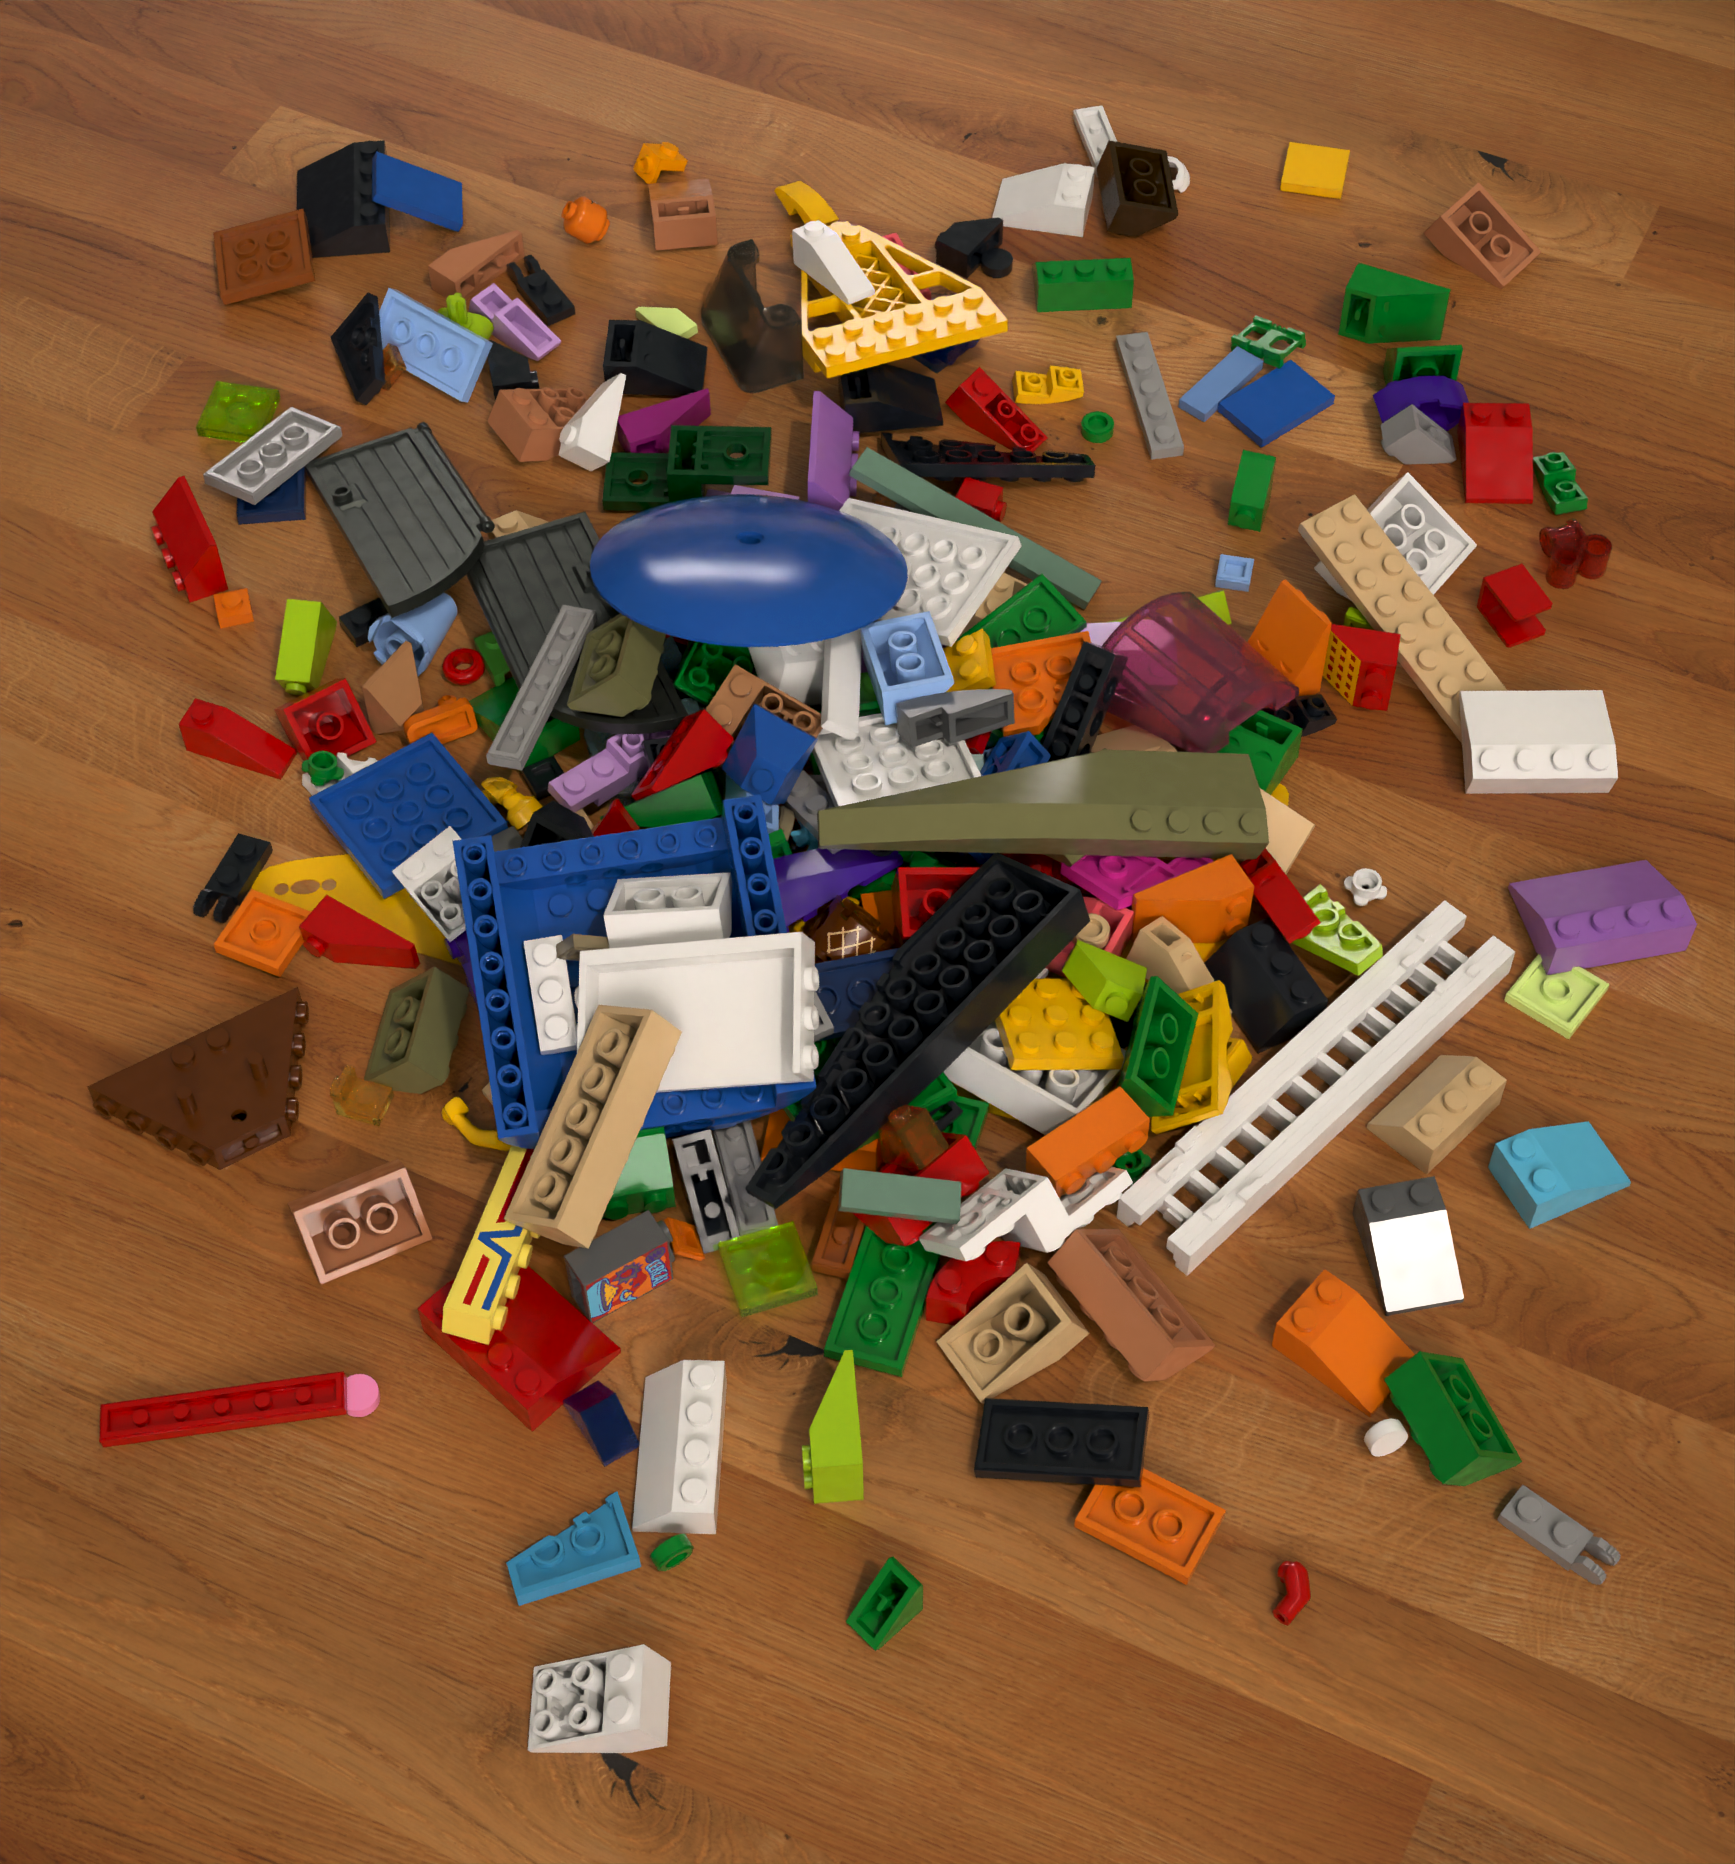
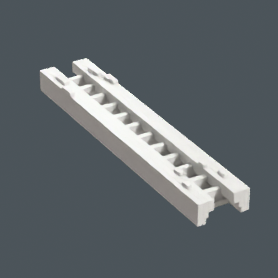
M1444 900L1229 1097L1223 1114L1205 1119L1197 1127L1194 1126L1175 1143V1147L1124 1192L1118 1200L1116 1218L1127 1227L1134 1222L1140 1226L1156 1210L1162 1213L1163 1218L1177 1229L1168 1237L1166 1248L1174 1254L1175 1267L1188 1276L1507 976L1511 969L1515 951L1495 936H1492L1469 958L1447 942L1464 927L1467 916ZM1429 960L1447 973L1449 977L1444 980L1425 966L1424 963ZM1406 982L1426 998L1420 1002L1402 989L1400 985ZM1382 1004L1402 1019V1021L1396 1025L1375 1008ZM1357 1026L1378 1043L1372 1048L1351 1032V1030ZM1335 1047L1355 1064L1349 1070H1346L1326 1053ZM1308 1070H1311L1331 1087L1322 1094L1304 1080L1302 1076ZM1284 1092L1306 1109L1298 1117L1276 1101ZM1258 1116H1261L1281 1132L1273 1141L1251 1125ZM1233 1139L1255 1155L1247 1165L1225 1148ZM1207 1163H1210L1230 1179L1221 1189L1199 1172ZM1182 1186L1204 1203L1195 1213L1173 1196Z

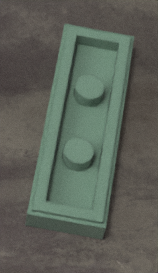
M843 1168L840 1172L838 1211L957 1224L960 1221L962 1182Z

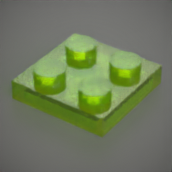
M216 381L196 425L198 436L246 442L271 422L281 399L279 390Z
M794 1221L718 1243V1252L741 1318L818 1295L817 1285Z

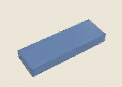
M1237 346L1179 399L1178 407L1205 422L1218 410L1219 402L1239 391L1263 369V360Z

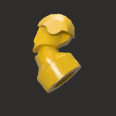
M490 777L481 783L485 789L482 790V793L494 806L496 803H499L508 810L507 821L516 830H519L530 821L533 812L543 807L534 796H524L520 792L517 793V785L503 777Z

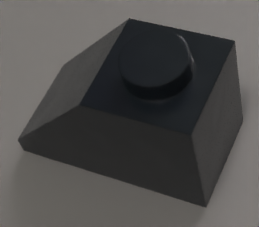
M997 217L954 222L945 232H941L936 239V264L967 279L981 265L984 252L989 249L999 248L1002 245L1003 220Z
M488 340L493 343L487 357L495 400L499 390L516 388L539 389L537 371H530L527 357L492 340Z

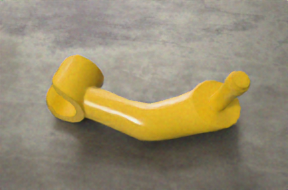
M454 1097L443 1107L441 1114L444 1121L451 1126L454 1125L470 1143L501 1151L510 1150L512 1145L498 1140L497 1130L479 1129L465 1116L469 1109L460 1097Z

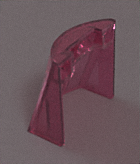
M1191 592L1171 593L1150 601L1124 620L1102 645V647L1129 657L1107 712L1189 752L1216 753L1229 744V731L1265 706L1277 711L1299 695V688Z

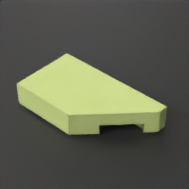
M638 307L635 309L636 318L686 339L698 333L697 324L677 308Z

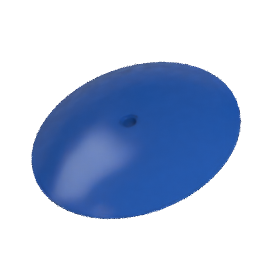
M728 494L692 498L667 503L637 513L623 520L602 536L596 544L590 560V575L594 587L600 596L622 615L636 623L671 636L696 642L736 647L799 645L831 639L853 632L871 624L890 611L902 597L908 580L907 565L901 551L891 539L872 525L852 515L823 505L785 497L754 494Z

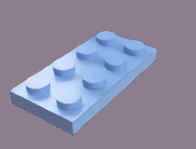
M388 288L379 310L383 358L457 400L468 403L493 343L404 293Z

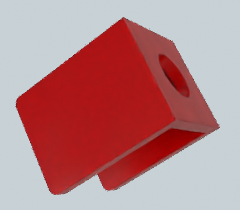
M1521 563L1483 577L1477 608L1504 645L1511 648L1545 634L1546 629L1535 615L1551 609L1553 603Z

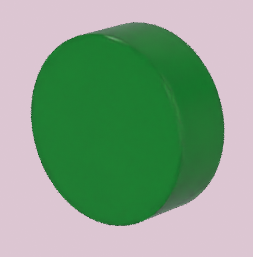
M1095 411L1083 417L1081 434L1087 441L1103 443L1113 436L1114 420L1107 413Z
M682 1533L660 1544L650 1554V1558L658 1571H667L685 1561L692 1554L694 1547L687 1535Z

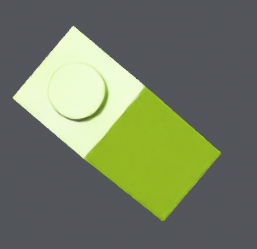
M1077 939L1063 966L1062 972L1092 1008L1128 1022L1143 995L1147 968Z

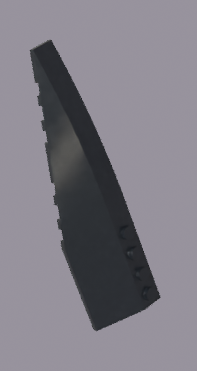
M994 853L898 949L892 959L894 965L888 974L883 973L876 983L877 992L870 1003L864 1002L860 1008L858 1022L854 1028H848L819 1072V1083L816 1089L801 1100V1111L794 1122L788 1121L781 1132L783 1139L777 1148L769 1150L746 1186L747 1193L777 1209L837 1165L913 1101L978 1038L1090 922L1081 890L1000 853Z

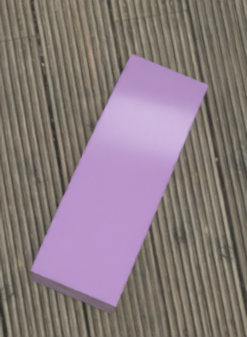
M495 283L470 300L468 312L480 314L488 318L494 327L493 336L531 359L539 361L561 344V340L518 297L512 301Z

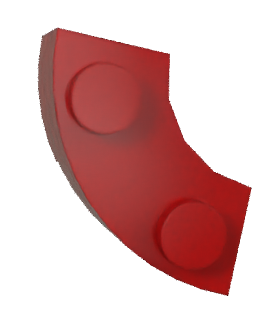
M990 1242L985 1246L983 1254L967 1262L951 1258L938 1271L929 1287L926 1296V1321L955 1326L1018 1271L1021 1242Z

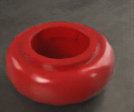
M460 648L450 652L444 658L442 669L448 681L457 685H469L478 681L483 676L485 663L479 652L470 648ZM461 664L472 665L471 667L463 670L456 668Z

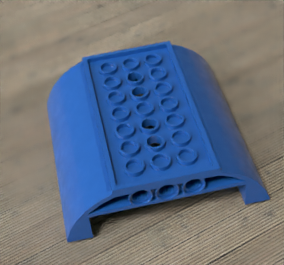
M761 794L723 800L722 817L495 852L491 835L453 841L498 1140L520 1148L535 1149L577 1054V1050L541 1055L523 941L562 935L564 940L572 934L607 937L603 915L618 879L730 872L732 877V924L730 938L787 933ZM566 960L577 1025L578 1008L575 1004L574 995L575 989L579 986V961ZM815 1077L812 1082L658 1092L653 1098L640 1130L664 1126L667 1138L698 1133L709 1129L716 1130L735 1127L736 1124L776 1112L806 1097L816 1089Z

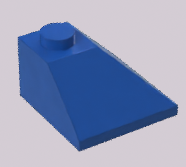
M754 704L722 769L740 788L752 795L761 794L762 800L769 805L785 804L818 739L760 705Z

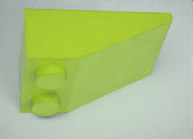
M853 1350L844 1351L809 1428L810 1445H802L805 1489L813 1488L814 1504L864 1500L863 1458Z

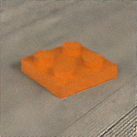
M251 889L214 942L215 951L231 959L281 977L304 943L299 926L311 912Z

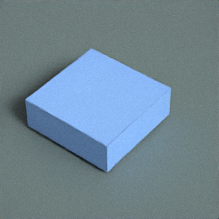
M1221 554L1215 587L1249 592L1254 559Z

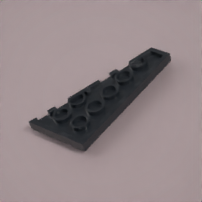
M881 432L880 445L888 459L921 478L934 477L939 481H952L954 477H968L985 481L987 477H999L1001 480L1008 482L1018 481L1019 478H1032L1039 482H1048L1052 478H1064L1070 482H1081L1084 478L1095 477L1096 465L1086 454L1048 450L1044 451L1042 456H1036L1034 452L1027 451L1026 448L1013 447V451L1009 453L996 451V445L944 439L939 441V445H935L920 436H910L908 441L892 440V433Z

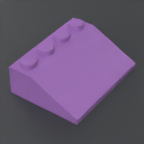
M1647 860L1509 883L1508 886L1535 950L1542 958V965L1547 975L1568 972L1573 967L1578 966L1585 969L1686 951L1697 926L1684 896Z

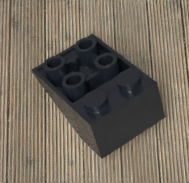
M609 320L603 361L604 380L607 381L620 373L626 375L623 394L684 396L704 390L708 347L641 320Z
M887 363L838 376L841 408L853 417V431H859V434L943 426V417L934 378Z

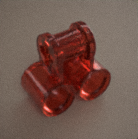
M1576 519L1566 521L1563 526L1553 529L1545 527L1540 530L1539 540L1541 548L1550 558L1546 571V580L1551 586L1557 589H1568L1575 584L1578 574L1586 579H1598L1605 574L1612 551V543L1607 537L1601 534L1586 535Z

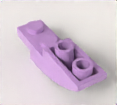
M676 729L645 734H616L607 740L606 749L548 783V792L559 804L573 812H577L592 802L600 806L649 770L641 745L642 741L671 737Z

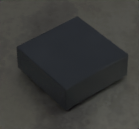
M554 755L521 770L522 777L538 801L551 796L548 792V783L564 774Z

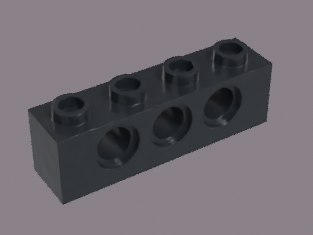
M1084 641L1042 745L1051 755L1048 762L1091 752L1129 657L1098 644Z

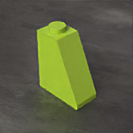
M287 599L275 680L287 693L304 695L306 691H312L320 685L337 627V621L322 602Z

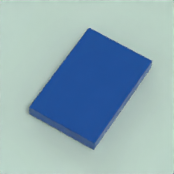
M376 151L372 158L373 202L459 232L463 225L461 182Z
M1289 360L1280 369L1272 370L1219 402L1218 412L1262 448L1333 405L1335 395L1295 362Z

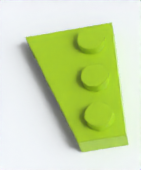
M1321 884L1303 897L1321 923L1314 927L1310 934L1302 939L1292 942L1293 944L1358 976L1383 956L1382 944L1359 921H1352L1346 915L1345 907L1338 901L1333 902L1328 897L1327 890Z

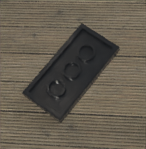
M985 1398L974 1467L976 1478L1141 1487L1149 1409L1148 1407Z

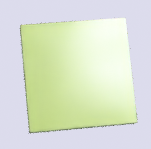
M1538 954L1506 993L1504 1001L1565 1038L1570 1039L1606 993L1610 984L1579 966L1573 967L1568 972L1547 975L1542 965V958Z

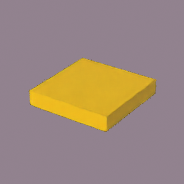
M1289 142L1280 191L1341 199L1350 150Z

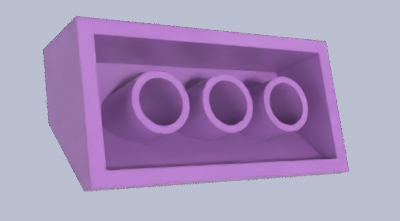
M814 391L808 469V502L840 510L850 496H857V480L849 476L851 468L858 460V454H852V451H859V431H853V417L821 391Z

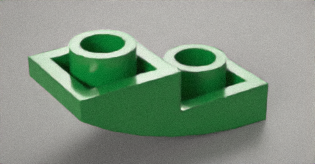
M1550 452L1543 456L1533 457V469L1537 481L1555 515L1587 509L1588 497L1575 481L1576 468L1564 452Z

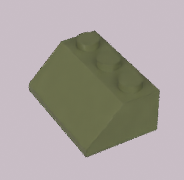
M621 613L587 633L567 706L572 710L620 717L627 715L635 709L641 710L652 697L651 691L654 679L658 674L657 668L660 656L664 650L663 644L666 634L636 623Z
M433 967L391 989L362 1084L370 1088L422 1094L436 1086L442 1085L450 1073L449 1062L459 1040L457 1033L461 1019L467 1011L466 1001L470 988L440 969Z

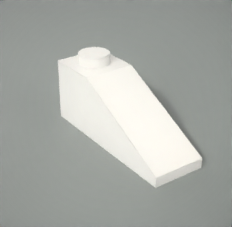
M819 220L810 221L804 226L792 230L793 260L797 267L848 305L875 294L874 287L836 232Z
M620 373L603 382L564 426L559 437L561 442L559 456L589 471H593L610 462L626 375Z

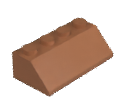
M1076 1229L1047 1262L1056 1273L1058 1283L1072 1292L1080 1302L1079 1307L1081 1311L1098 1324L1104 1332L1103 1336L1107 1343L1120 1351L1129 1362L1128 1368L1144 1382L1166 1380L1210 1352L1216 1346L1119 1229Z

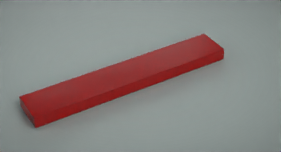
M341 1371L101 1404L99 1442L104 1448L348 1414L347 1377L345 1372Z

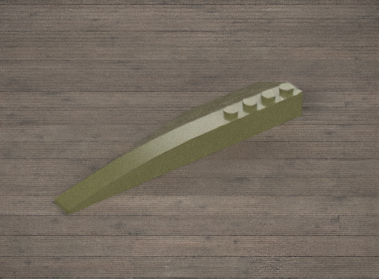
M1103 750L819 810L817 813L819 849L1223 858L1232 854L1235 859H1256L1269 844L1266 807L1249 754Z

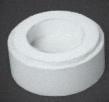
M1385 1419L1376 1423L1367 1431L1364 1442L1373 1456H1385L1399 1449L1406 1442L1408 1434L1398 1419Z

